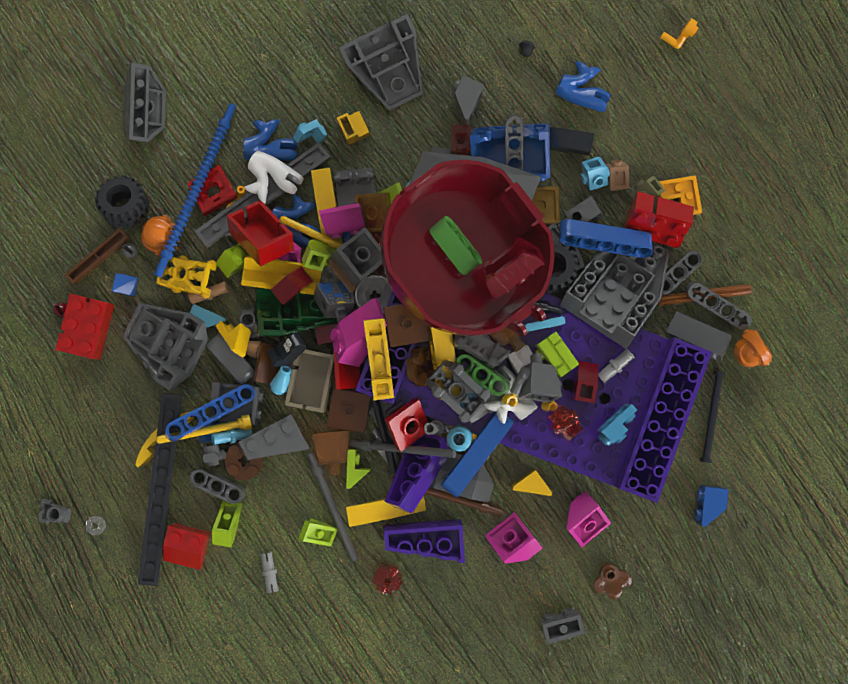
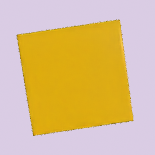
M359 111L351 115L346 113L337 117L338 124L348 145L370 135Z

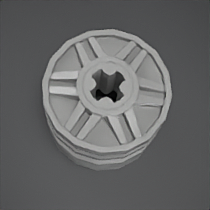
M371 275L364 278L355 290L357 307L360 308L372 300V298H369V295L372 294V291H375L376 294L380 295L378 300L384 314L383 307H387L393 291L387 278L379 275Z

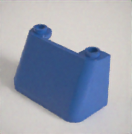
M526 124L523 125V171L540 176V181L550 178V125ZM509 125L512 126V133H508V136L513 134L520 136V132L516 133V126L518 125ZM505 126L474 128L470 135L471 156L484 157L505 164ZM514 138L509 141V147L512 149H517L520 145L518 139ZM512 158L509 161V166L517 168L520 164L517 158Z

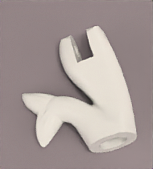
M256 151L249 160L248 169L255 175L257 182L244 188L250 193L257 194L260 201L266 203L268 193L267 173L272 176L280 189L290 194H295L297 187L287 179L300 185L304 178L277 158L261 151Z
M502 365L498 368V372L510 381L512 387L516 376L505 365ZM497 381L496 389L503 391L504 384L501 381ZM516 395L518 402L514 407L503 404L502 400L484 403L487 409L497 412V417L503 424L506 422L508 411H512L520 420H523L538 408L533 400L520 399L518 395Z

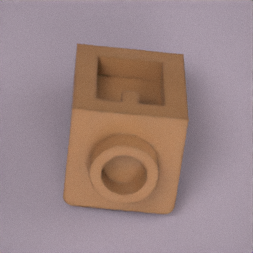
M613 160L610 164H606L610 172L608 177L609 190L629 189V166L622 160Z

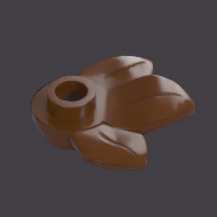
M607 563L601 567L600 576L595 579L593 587L596 594L605 591L609 598L617 600L622 594V587L630 586L632 581L626 571L618 570L614 564Z

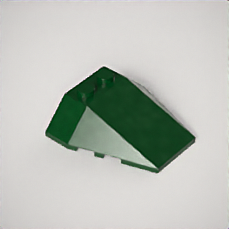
M256 287L257 334L280 336L337 323L336 318L324 317L314 299V295L299 293L282 305L271 289Z

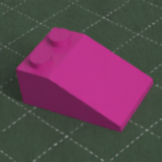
M359 203L319 210L326 235H331L332 239L343 237L344 232L350 231L351 235L357 234L365 228L362 209Z
M373 298L340 320L337 326L332 329L330 338L338 363L359 367L367 356L368 348L364 320L384 318L378 298Z

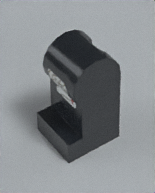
M294 332L287 335L285 340L276 348L271 347L267 353L273 366L289 367L306 350V344L301 334Z

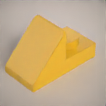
M220 321L216 328L230 349L243 358L246 355L251 330L242 323L234 328L231 324L226 325Z

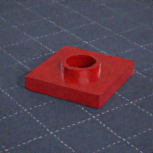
M220 165L212 168L210 173H207L208 178H205L206 182L202 183L204 187L200 188L202 191L198 192L199 197H196L197 204L204 216L238 198ZM192 181L186 183L191 190L190 186L194 185ZM214 186L219 187L220 193L209 198V189Z
M417 398L412 399L385 419L396 449L400 452L426 434L424 426L428 421L420 400ZM413 420L415 423L414 427H410L406 431L408 423Z

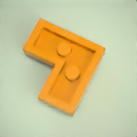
M696 175L659 181L665 189L659 195L660 198L668 200L679 199V203L694 206L693 215L702 213Z

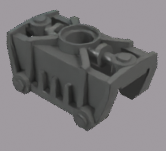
M452 334L455 357L463 354H472L485 362L486 366L496 370L511 352L501 347L499 342L493 341L488 335L462 336ZM468 358L464 359L466 362L471 364V361ZM481 369L480 372L487 376V372Z
M444 360L427 378L425 383L432 389L431 392L435 398L440 397L459 415V420L462 423H468L483 403L490 398V391L486 388H481L463 371L464 368L460 363L455 364L449 360ZM443 366L451 372L452 380L449 377L447 379L444 377ZM435 378L437 380H442V385L445 388L439 387L436 383L431 381V379ZM454 385H459L461 389L457 396L451 394V388ZM466 393H474L481 401L479 403L470 401ZM459 401L462 404H467L469 414L460 406Z

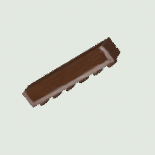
M119 228L67 272L65 276L72 284L77 285L131 238L123 229Z

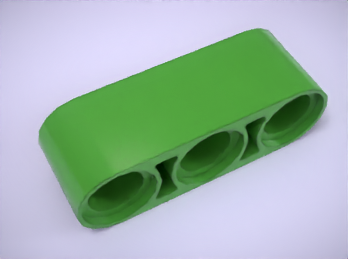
M444 216L430 228L432 237L460 273L467 275L482 264V259L450 217Z
M463 354L457 358L456 363H460L463 366V371L477 384L488 389L493 395L500 396L510 390V381L495 369L486 366V363L472 354ZM465 358L471 361V366L468 369L463 365ZM481 369H484L487 372V378L485 380L481 379L479 376V372ZM497 381H501L504 384L503 391L496 389Z

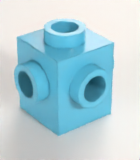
M600 156L582 162L583 173L580 176L582 183L586 184L589 190L599 189L608 185L610 172Z

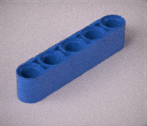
M572 219L563 220L559 225L560 242L563 245L567 244L573 247L639 258L649 257L653 253L652 236L648 232Z
M242 385L170 422L165 428V437L169 441H177L245 406L253 400L255 396L254 388L250 385ZM242 390L248 391L250 398H242L240 392ZM223 400H231L232 408H226L223 405ZM205 409H213L215 416L208 417L205 414ZM194 417L198 422L197 426H189L187 419ZM177 427L180 431L179 435H170L169 428Z
M494 412L470 447L445 477L441 487L457 498L509 431L514 420L507 415L506 422L503 424L498 419L497 412Z

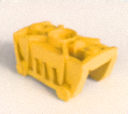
M183 255L179 256V258L172 257V260L168 262L173 263L175 267L169 268L166 266L162 277H157V284L172 289L173 293L188 292L199 294L202 298L207 299L210 298L211 289L206 288L210 270L215 271L217 263L213 260L207 261V263L188 260L187 256ZM201 268L204 269V271H199L196 273L194 269ZM185 269V276L180 278V271ZM169 274L172 276L168 281L162 280L164 275ZM196 279L201 282V287L193 285L191 280Z

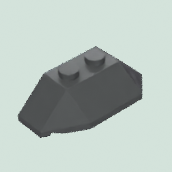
M131 62L124 85L123 127L128 140L148 143L165 128L166 89L154 74L151 66Z
M456 453L455 458L448 457L429 487L448 492L441 487V483L462 455ZM484 464L459 496L489 502L494 483Z

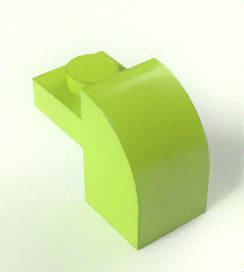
M317 239L310 240L302 257L304 267L322 271L324 266H329L328 261L333 260L330 255L336 248Z

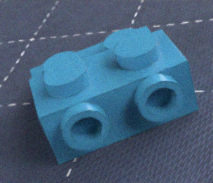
M632 404L623 405L596 430L600 434L597 437L608 446L615 442L617 444L626 437L625 432L628 431L623 423L628 424L633 420L637 409Z

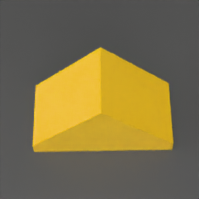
M534 468L514 482L511 487L515 491L552 496V491Z

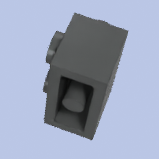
M567 608L562 610L560 614L549 613L539 619L547 644L585 634L581 616L577 609Z

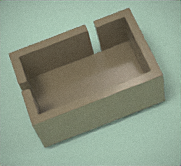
M305 350L293 362V365L299 366V369H292L285 405L301 409L307 405L306 410L324 413L335 367L334 355Z

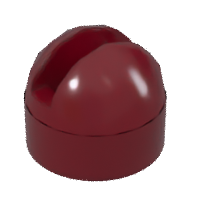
M60 302L54 306L53 311L57 317L64 318L67 303Z

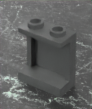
M212 382L211 401L242 385ZM252 386L255 390V396L251 402L214 422L236 421L238 418H241V415L249 414L251 425H258V421L261 422L262 410H260V402L264 400L262 387ZM242 390L240 392L242 398H250L248 391ZM223 400V405L226 408H232L231 400ZM210 408L209 417H214L215 411Z

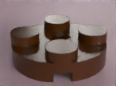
M417 346L410 352L413 353L411 359H407V375L410 381H414L415 384L413 385L428 386L425 381L434 371L431 349L425 346Z
M237 443L232 445L227 451L225 467L228 474L234 478L248 480L262 470L264 458L249 460V463H246L245 466L242 465L239 460L243 457V454Z

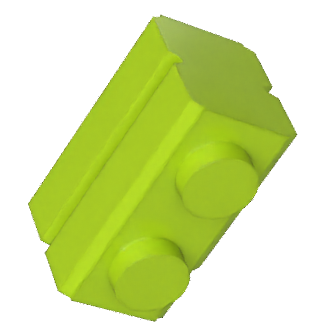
M557 332L552 333L535 345L537 348L535 353L542 354V360L545 359L548 365L555 367L558 378L579 365Z

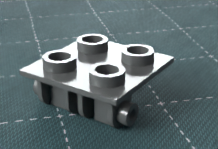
M373 168L335 171L338 207L355 204V194L375 193Z

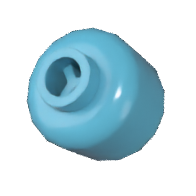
M456 425L447 434V444L451 449L458 452L465 451L472 444V432L466 426Z

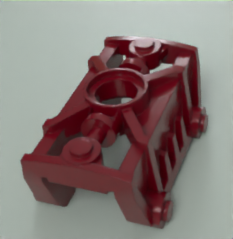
M521 237L514 240V244L494 260H488L484 263L486 284L491 296L495 300H498V297L502 294L509 293L514 286L523 283L528 276L535 273L534 270L545 264L541 251Z

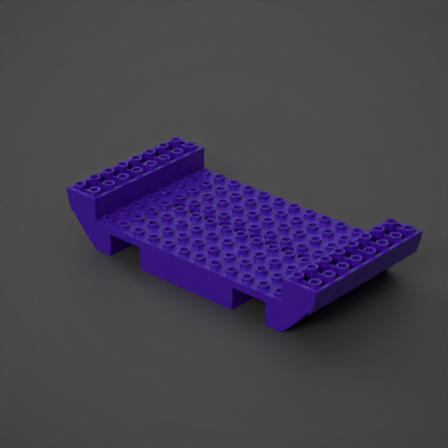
M393 291L387 307L402 304ZM546 293L537 300L538 302L542 300L548 302L549 305L563 308L560 306L562 299ZM565 308L562 309L561 316L545 312L546 318L544 320L563 316L566 324L531 331L524 337L519 336L507 327L499 332L487 334L493 341L499 342L501 347L510 350V353L528 345L532 354H536L535 350L537 348L535 345L552 333L557 332L577 361L598 364V373L610 364L609 361L611 359L614 360L625 351L624 347ZM529 315L521 323L525 325L537 322L538 320ZM386 327L394 398L381 400L391 404L402 400L405 405L412 399L417 398L420 400L425 416L452 426H466L473 434L478 435L494 412L484 415L473 423H470V421L462 423L459 420V415L446 402L432 395V389L429 386L413 385L415 384L414 381H410L407 375V359H411L413 353L410 352L414 347L425 346L430 349V343L425 341L390 347ZM640 329L627 347L635 358L622 368L621 373H616L606 384L598 377L595 404L571 400L573 387L571 390L566 391L561 386L562 397L555 401L557 403L555 411L549 410L547 412L542 410L541 401H534L538 408L523 420H520L512 411H508L507 415L514 420V423L499 443L658 503L712 352L676 338L667 339ZM368 356L356 391L373 397ZM506 358L499 367H501L502 365H505L507 367V362L509 361L508 358ZM465 360L463 361L464 367L468 369L471 364ZM577 366L559 378L561 383L569 379L574 386ZM510 370L517 377L515 371ZM479 372L480 378L483 377L484 374ZM602 393H606L609 396L607 404H602L599 401V396ZM632 404L637 411L634 413L636 416L628 424L623 423L628 429L625 432L626 437L618 444L615 442L609 446L605 445L597 437L600 434L596 430L623 405Z

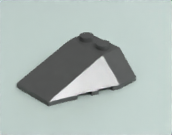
M408 14L339 47L346 65L389 111L423 94L416 41L417 36Z
M142 303L138 304L123 335V338L134 353L138 354L143 360L142 364L145 368L151 371L153 379L169 391L175 389L192 374L208 342L205 322L193 314Z

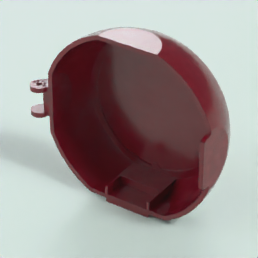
M451 160L436 164L395 196L383 223L381 257L385 275L396 297L411 314L423 323L445 333L462 336L487 335L499 332L507 327L519 336L524 337L528 333L526 327L521 323L530 315L542 322L546 318L544 311L539 306L534 305V303L545 294L553 272L552 232L542 221V218H544L542 213L519 183H513L504 170L479 161ZM444 216H448L454 221L482 259V264L467 275L460 273L430 233V228ZM521 237L541 251L545 264L534 270L535 273L528 276L523 283L514 286L509 293H504L498 297V300H495L491 296L486 284L484 263L488 260H494L514 244V240Z

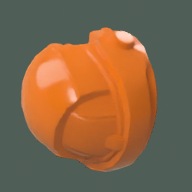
M167 215L150 218L142 229L141 238L143 245L155 253V255L160 256L161 251L165 250L164 245L168 244L166 243V240L170 239L168 236L172 235L173 225L176 224L172 223V219Z
M752 329L745 330L741 335L742 338L735 343L733 349L736 361L740 365L750 368L759 365L761 367L769 365L772 361V354L768 347L765 346L758 331Z

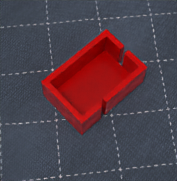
M637 191L625 217L624 228L648 232L651 234L653 242L679 248L693 224L694 206L658 197L656 212L652 213L654 196Z
M259 200L245 207L247 225L243 209L227 215L229 233L260 267L294 250L293 233L283 223L281 224V221L262 201Z
M69 294L61 325L64 333H59L55 350L101 360L115 304Z

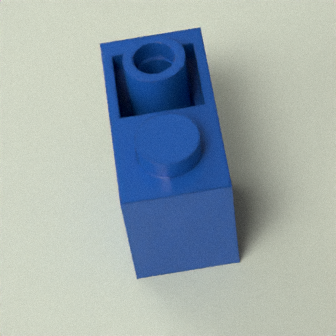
M700 485L699 490L696 492L698 509H695L694 513L697 524L707 526L727 509L728 489Z

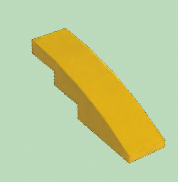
M330 167L311 170L320 229L324 235H326L319 210L337 207ZM342 237L333 238V239H335V240H337V241L343 243V242H342Z
M424 496L413 513L397 509L384 502L385 499L347 506L349 527L426 511Z

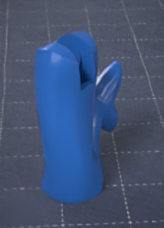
M575 62L578 75L563 74L555 94L573 104L604 112L607 107L606 103L610 99V94L607 91L597 87L578 88L593 78L600 69L597 67H587L582 62Z
M274 119L267 123L256 120L253 121V124L260 133L244 138L243 155L244 159L250 160L256 151H261L280 161H293L297 158V152L294 150L298 148V144L294 139L284 138L263 146L269 140L271 133L277 128L280 120Z
M292 194V209L276 206L272 213L279 220L281 216L294 220L317 206L312 202H303L299 196ZM300 223L313 230L320 232L317 228H315L312 225ZM286 226L293 233V242L306 248L310 241L305 237L306 234Z

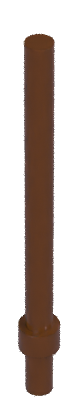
M431 487L425 493L478 509L481 513L487 514L488 512L498 516L503 515L504 509L489 505V502H478L461 496L456 498L451 493Z

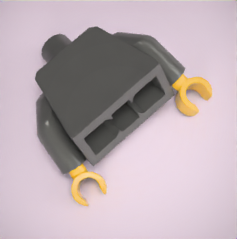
M542 354L530 355L531 363L521 367L510 389L511 394H505L502 397V403L514 407L517 405L516 395H518L520 399L541 401V408L544 411H555L557 409L555 401L562 397V383L557 376L555 367L543 364Z

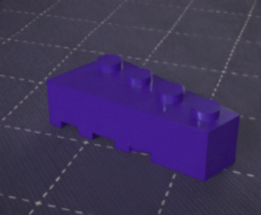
M424 434L410 445L451 449L445 437L434 434ZM404 453L384 502L397 509L413 513L448 457Z
M461 519L384 525L385 550L405 554L412 553L423 557L430 556L441 558V560H455L459 563H465Z

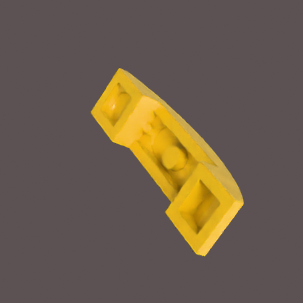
M384 318L364 320L374 400L394 398Z
M189 412L180 414V417L184 416L185 414H187V413H189ZM194 417L188 418L187 423L189 424ZM157 429L149 436L138 454L135 464L138 468L144 466L154 457L155 450L152 447L156 444Z

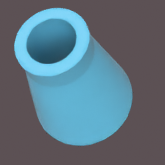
M280 367L270 383L273 393L284 395L288 391L292 371L290 367Z

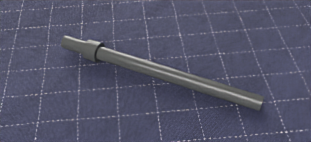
M364 439L363 441L350 440L349 442L351 448H361L363 451L400 452L396 449L395 444L373 442V440ZM409 445L401 451V453L456 457V450Z
M312 452L307 455L312 466V474L317 478L351 562L358 559L323 475L325 473L323 467L319 465L315 453Z

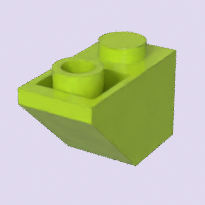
M238 243L225 250L216 263L228 278L244 268V258L250 255Z

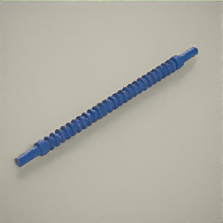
M229 103L223 119H220L218 122L219 127L216 128L217 132H214L213 142L209 143L210 147H207L209 151L205 152L207 156L203 157L204 161H201L202 166H199L200 171H197L198 176H195L196 180L192 181L194 185L190 186L191 190L188 191L187 200H184L185 205L181 206L183 210H180V215H177L178 220H175L176 225H173L172 235H169L170 239L166 240L168 244L164 245L165 250L161 251V259L154 273L157 277H162L168 261L172 260V252H175L174 247L178 246L176 242L180 241L181 232H184L183 227H186L185 222L189 221L187 217L191 216L189 213L193 212L192 207H195L194 202H197L196 197H199L198 192L202 191L200 189L204 187L202 183H205V178H208L207 173H210L211 163H214L215 154L219 152L217 149H220V144H223L222 140L225 139L223 135H226V130L230 128L231 124L229 122L236 109V105Z

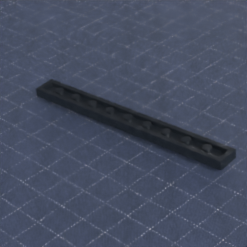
M162 393L157 436L165 435L164 432L167 425L180 418L183 395ZM177 427L169 428V434L178 432ZM177 441L161 444L156 442L138 585L158 586Z

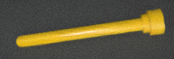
M280 217V221L284 225L338 249L343 245V243L288 217Z
M249 414L241 415V418H238L236 421L202 427L181 439L236 428L243 429L244 431L252 429ZM180 432L171 433L170 435L178 436ZM165 435L156 437L158 444L171 442Z

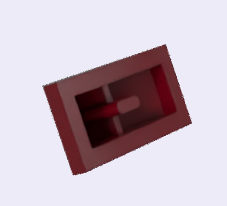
M301 266L287 274L271 291L280 303L284 305L314 281Z

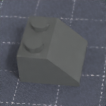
M463 75L461 81H456L452 96L454 97V106L462 127L467 130L482 97L484 84Z
M363 228L330 255L354 286L383 264L381 247L366 228Z

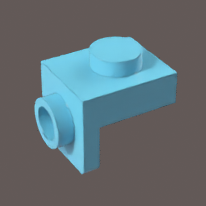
M315 119L307 124L306 122L300 124L296 128L297 131L293 138L299 143L312 136L316 143L319 142L321 144L327 133L324 127Z

